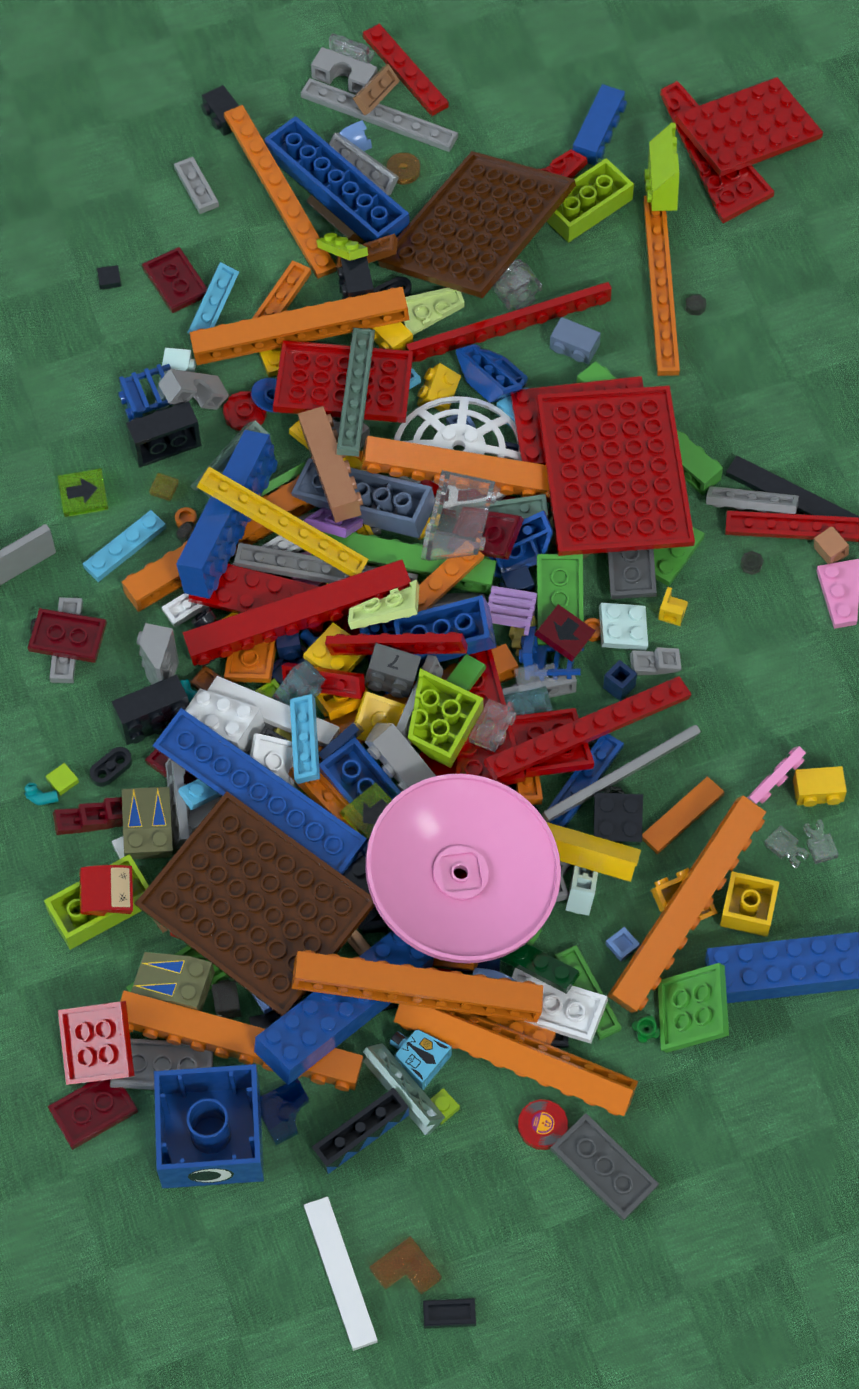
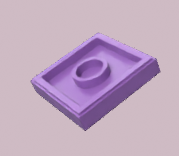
M321 508L304 519V522L321 532L343 538L348 537L363 525V519L359 517L335 523L331 510Z

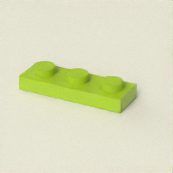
M327 233L323 238L317 239L318 248L349 261L368 256V248L359 244L357 241L348 240L347 237L338 236L336 233Z

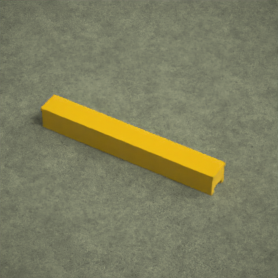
M546 822L555 839L561 862L631 882L641 853L640 849Z

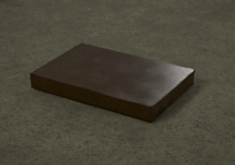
M312 195L306 200L310 206L349 240L357 241L359 244L365 243Z

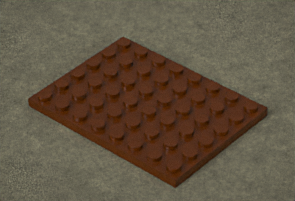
M471 151L397 237V254L378 260L379 266L484 298L576 187L575 179Z
M227 791L135 903L140 910L209 962H212L213 965L281 1016L295 1007L307 992L292 989L294 961L297 952L311 950L316 954H337L375 906L371 895Z

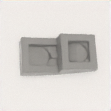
M657 647L654 652L632 650L630 653L631 669L637 675H659L681 670L679 649Z

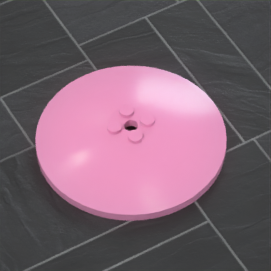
M446 774L435 776L413 784L402 791L385 807L377 819L366 851V880L373 903L382 919L408 945L428 956L449 962L480 963L506 956L525 945L542 928L551 914L560 887L561 865L559 852L553 834L544 818L527 799L515 790L498 781L477 775ZM458 868L463 869L467 877L464 879L457 878L454 875V870Z

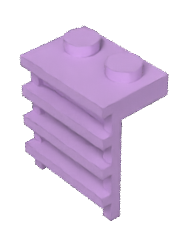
M492 586L488 602L492 623L524 628V635H528L532 617L535 616L537 593Z

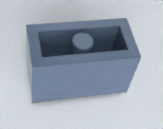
M561 317L550 336V349L558 354L569 356L578 362L589 364L600 346L601 333Z

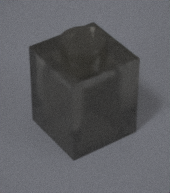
M221 980L211 985L216 1016L227 1019L242 1017L236 981Z

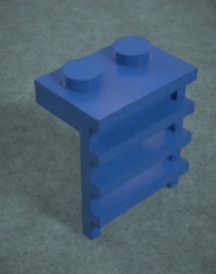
M158 364L156 365L157 368L151 370L146 368L144 372L136 374V372L131 373L132 376L127 378L119 377L121 391L118 392L122 405H127L125 412L129 422L135 418L143 417V413L171 405L167 399L161 400L152 379L153 375L159 374L162 380L165 375L164 372L171 369L170 364L163 366ZM140 379H147L157 403L149 405L139 382Z
M530 626L529 634L521 637L522 649H519V662L524 664L525 680H530V676H539V680H544V676H553V679H558L559 675H567V679H572V675H581V669H573L574 660L572 662L568 659L567 669H559L561 654L549 645H538L537 637L535 636L536 626ZM555 651L553 669H545L548 652Z

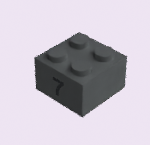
M376 643L365 677V685L373 691L382 690L389 692L396 698H408L421 656Z

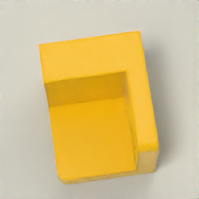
M667 587L658 620L681 626L688 602L672 597V588Z

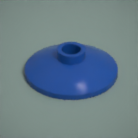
M275 378L261 379L253 385L251 390L253 402L268 412H273L277 382Z

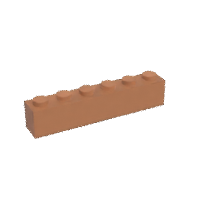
M323 406L299 413L301 429L335 523L360 516V506L363 505L360 492L355 493V489H357L354 476L349 477L351 469L348 460L343 461V458L346 456L336 455L338 433L336 429L332 430L331 428L334 427L331 414L326 415Z

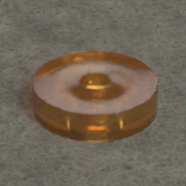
M398 153L393 155L387 162V168L399 176L397 184H410L417 180L420 175V162L412 154Z

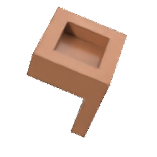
M829 527L814 538V549L827 564L837 563L849 555V545L834 527Z

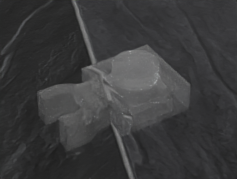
M554 663L547 664L542 669L538 668V664L514 668L518 691L522 692L541 688V681H558L557 676H547V671L555 668Z
M822 819L816 822L817 830H812L809 823L804 824L803 829L806 835L811 838L807 840V846L814 863L818 864L838 858L839 853L831 834L824 835L823 833L824 824Z
M781 825L764 842V845L781 860L787 856L790 863L796 869L800 866V861L795 856L800 855L805 860L809 857L807 850L796 846L799 840Z

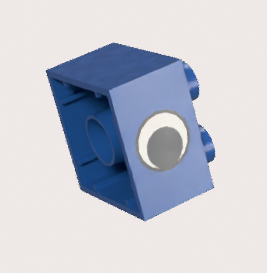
M256 1064L154 1071L156 1168L162 1189L264 1181L260 1083Z

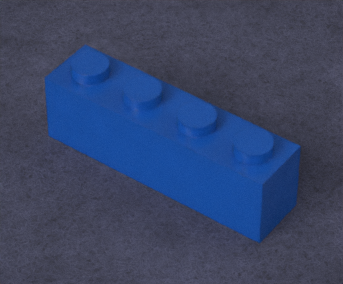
M601 85L573 143L572 149L587 157L588 164L595 166L598 159L603 158L606 148L605 144L610 143L612 138L613 127L617 128L620 112L624 113L626 109L625 91Z

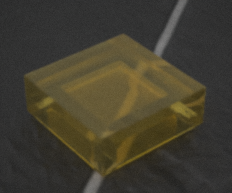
M158 473L149 490L150 495L171 501L179 485V480Z

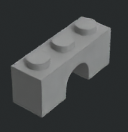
M321 47L311 64V73L313 79L327 84H331L334 78L338 76H347L349 92L357 94L375 76L377 67L353 57L337 53L334 50Z
M170 369L158 383L169 404L185 403L193 397L201 408L217 410L229 396L221 380L216 375Z

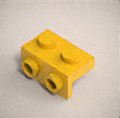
M441 363L433 368L430 367L424 376L426 381L418 392L417 396L419 399L417 405L422 406L439 398L454 396L461 375ZM451 403L438 405L434 408L440 412L449 410Z

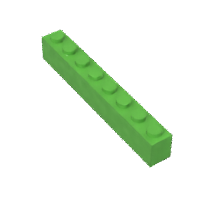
M595 361L577 376L576 383L616 378L610 374L605 366H601ZM677 430L685 481L703 496L709 490V486H714L721 480L723 467L717 460L709 457L702 447L696 446L690 441L685 433Z
M357 532L352 533L346 538L325 533L368 558L369 560L366 563L368 566L380 567L402 559L407 573L418 574V581L421 582L454 553L443 548L433 549L422 544H408L397 539L387 540L376 535L367 536ZM484 557L453 588L490 595L497 561Z

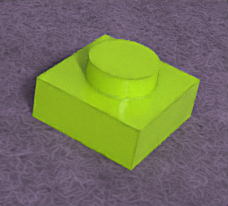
M444 1088L430 1099L445 1116L440 1123L441 1125L460 1110V1105Z

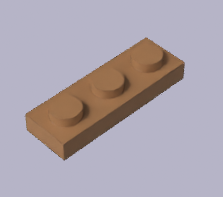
M387 64L353 97V100L362 113L367 115L400 80L390 65Z

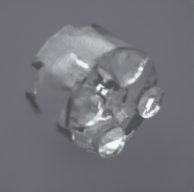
M517 259L513 261L494 284L493 290L509 311H511V308L519 310L529 306L536 300L534 295L537 291H542V283L527 263Z

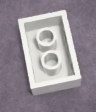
M203 689L198 690L185 709L186 712L246 754L252 746L253 735L256 733L260 734L265 727L259 707Z

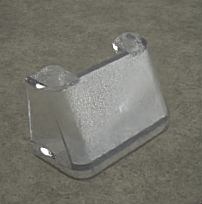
M442 470L432 515L425 530L421 559L435 561L478 555L479 550L484 551L486 537H483L490 505H495L498 491H494L495 481Z

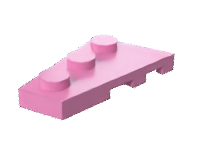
M859 559L817 566V575L834 629L856 625L859 603Z
M800 746L793 747L789 752L790 756L783 759L775 767L774 772L769 774L747 798L755 804L758 802L763 804L772 795L769 791L776 784L778 787L782 785L788 778L786 773L791 768L796 770L805 761L802 757L806 752Z

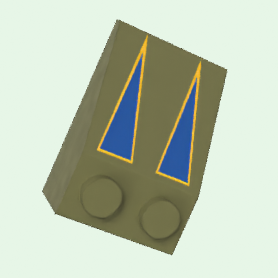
M170 787L122 789L124 857L129 854L132 859L173 857Z
M145 952L131 992L202 1011L215 974L212 962L190 956Z

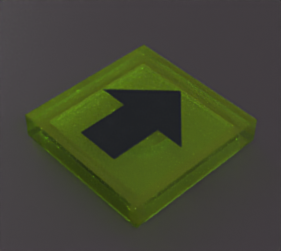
M101 468L57 476L64 517L109 509Z
M374 783L343 808L340 814L358 833L369 840L377 819L392 799L377 783Z

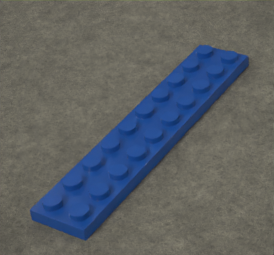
M182 708L153 744L155 749L218 794L223 796L226 791L342 875L369 841Z

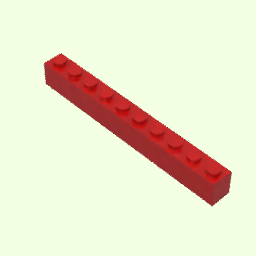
M401 559L183 632V636L193 665H205L213 659L229 657L234 652L250 650L255 645L264 642H273L277 637L294 635L299 630L308 627L315 628L329 620H339L344 615L349 614V608L372 598H385L390 595V591L398 588L401 591L408 588L411 581Z

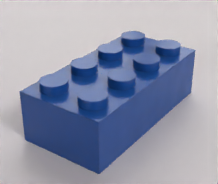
M483 595L422 610L417 615L409 618L394 620L396 635L403 633L425 634L428 632L436 634L457 632L463 634L468 644L467 653L414 654L421 656L418 667L424 665L428 655L436 656L438 661L442 662L462 657L466 654L470 655L497 648L490 607Z
M356 737L319 764L320 773L362 817L364 802L369 808L381 799L389 804L401 793L399 788ZM368 824L367 829L364 830L369 837L375 824Z

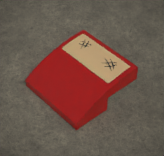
M97 865L81 867L80 914L105 916L107 912L131 914L133 912L132 866Z

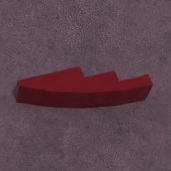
M122 797L104 798L102 803L79 804L78 808L54 810L53 819L56 835L84 833L123 826Z

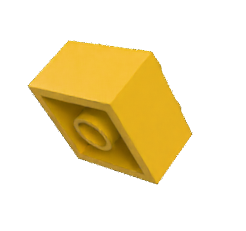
M732 871L720 926L768 937L779 882Z

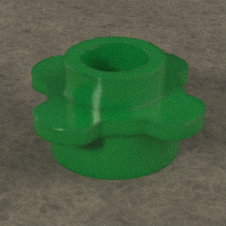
M652 1016L643 1017L639 1021L636 1020L632 1023V1029L637 1032V1039L640 1043H646L648 1039L660 1036V1029L657 1028L655 1018Z

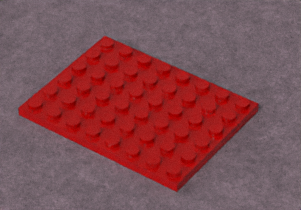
M670 386L537 395L558 556L694 546L695 538Z

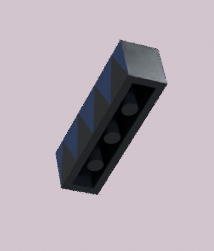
M393 1087L313 1145V1155L326 1173H331L409 1116L408 1105Z

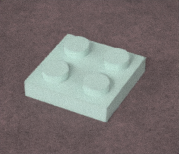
M614 603L600 604L601 647L646 650L648 648L645 606Z

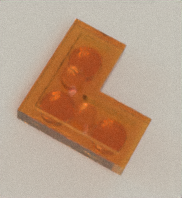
M411 1236L369 1267L372 1274L385 1290L404 1275L409 1278L420 1294H423L442 1279V1276Z

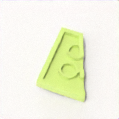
M443 288L405 297L409 320L403 321V324L413 335L464 308L462 293L450 288Z
M417 579L409 582L410 587L401 591L398 588L391 590L390 595L385 598H372L349 608L348 624L350 629L365 628L369 625L387 623L391 620L417 615L419 602V584Z

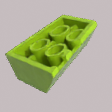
M670 123L649 142L648 169H644L645 191L647 192V203H651L652 211H677L679 160L677 137H675L676 123Z
M420 668L408 740L429 758L451 768L484 709L483 698Z

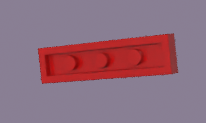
M288 662L282 665L283 686L286 688L362 699L365 691L364 674Z

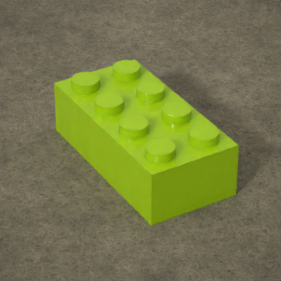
M607 158L575 178L576 187L547 220V223L568 243L633 200L634 183Z
M130 854L110 865L132 866L133 912L131 914L108 912L105 916L80 914V881L44 900L47 912L70 950L142 911L135 903L149 885Z

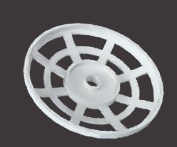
M452 396L428 402L415 409L406 417V423H401L394 437V440L400 441L405 427L418 415L425 421L417 429L414 439L404 442L454 450V446L461 445L465 448L464 452L482 455L487 453L498 455L500 458L506 457L521 461L520 451L506 449L504 437L498 428L508 423L517 437L515 422L500 408L477 398ZM460 403L459 409L445 410L435 415L426 411L442 404ZM474 404L484 407L500 417L490 420L481 413L468 410V405ZM458 415L456 424L445 426L438 420L446 416ZM467 416L477 418L485 424L476 429L466 424ZM429 425L438 431L433 440H420L423 432ZM493 431L497 437L499 447L486 445L483 435ZM406 476L398 477V479L406 480V481H410V482H414V483H420V482H421V481L413 480L412 478L409 479V478L406 477ZM446 483L441 486L450 488L449 501L435 497L436 504L434 508L457 512L456 507L499 501L506 495L498 491H492L493 493L477 500L458 501L459 489L465 488H459L455 484Z

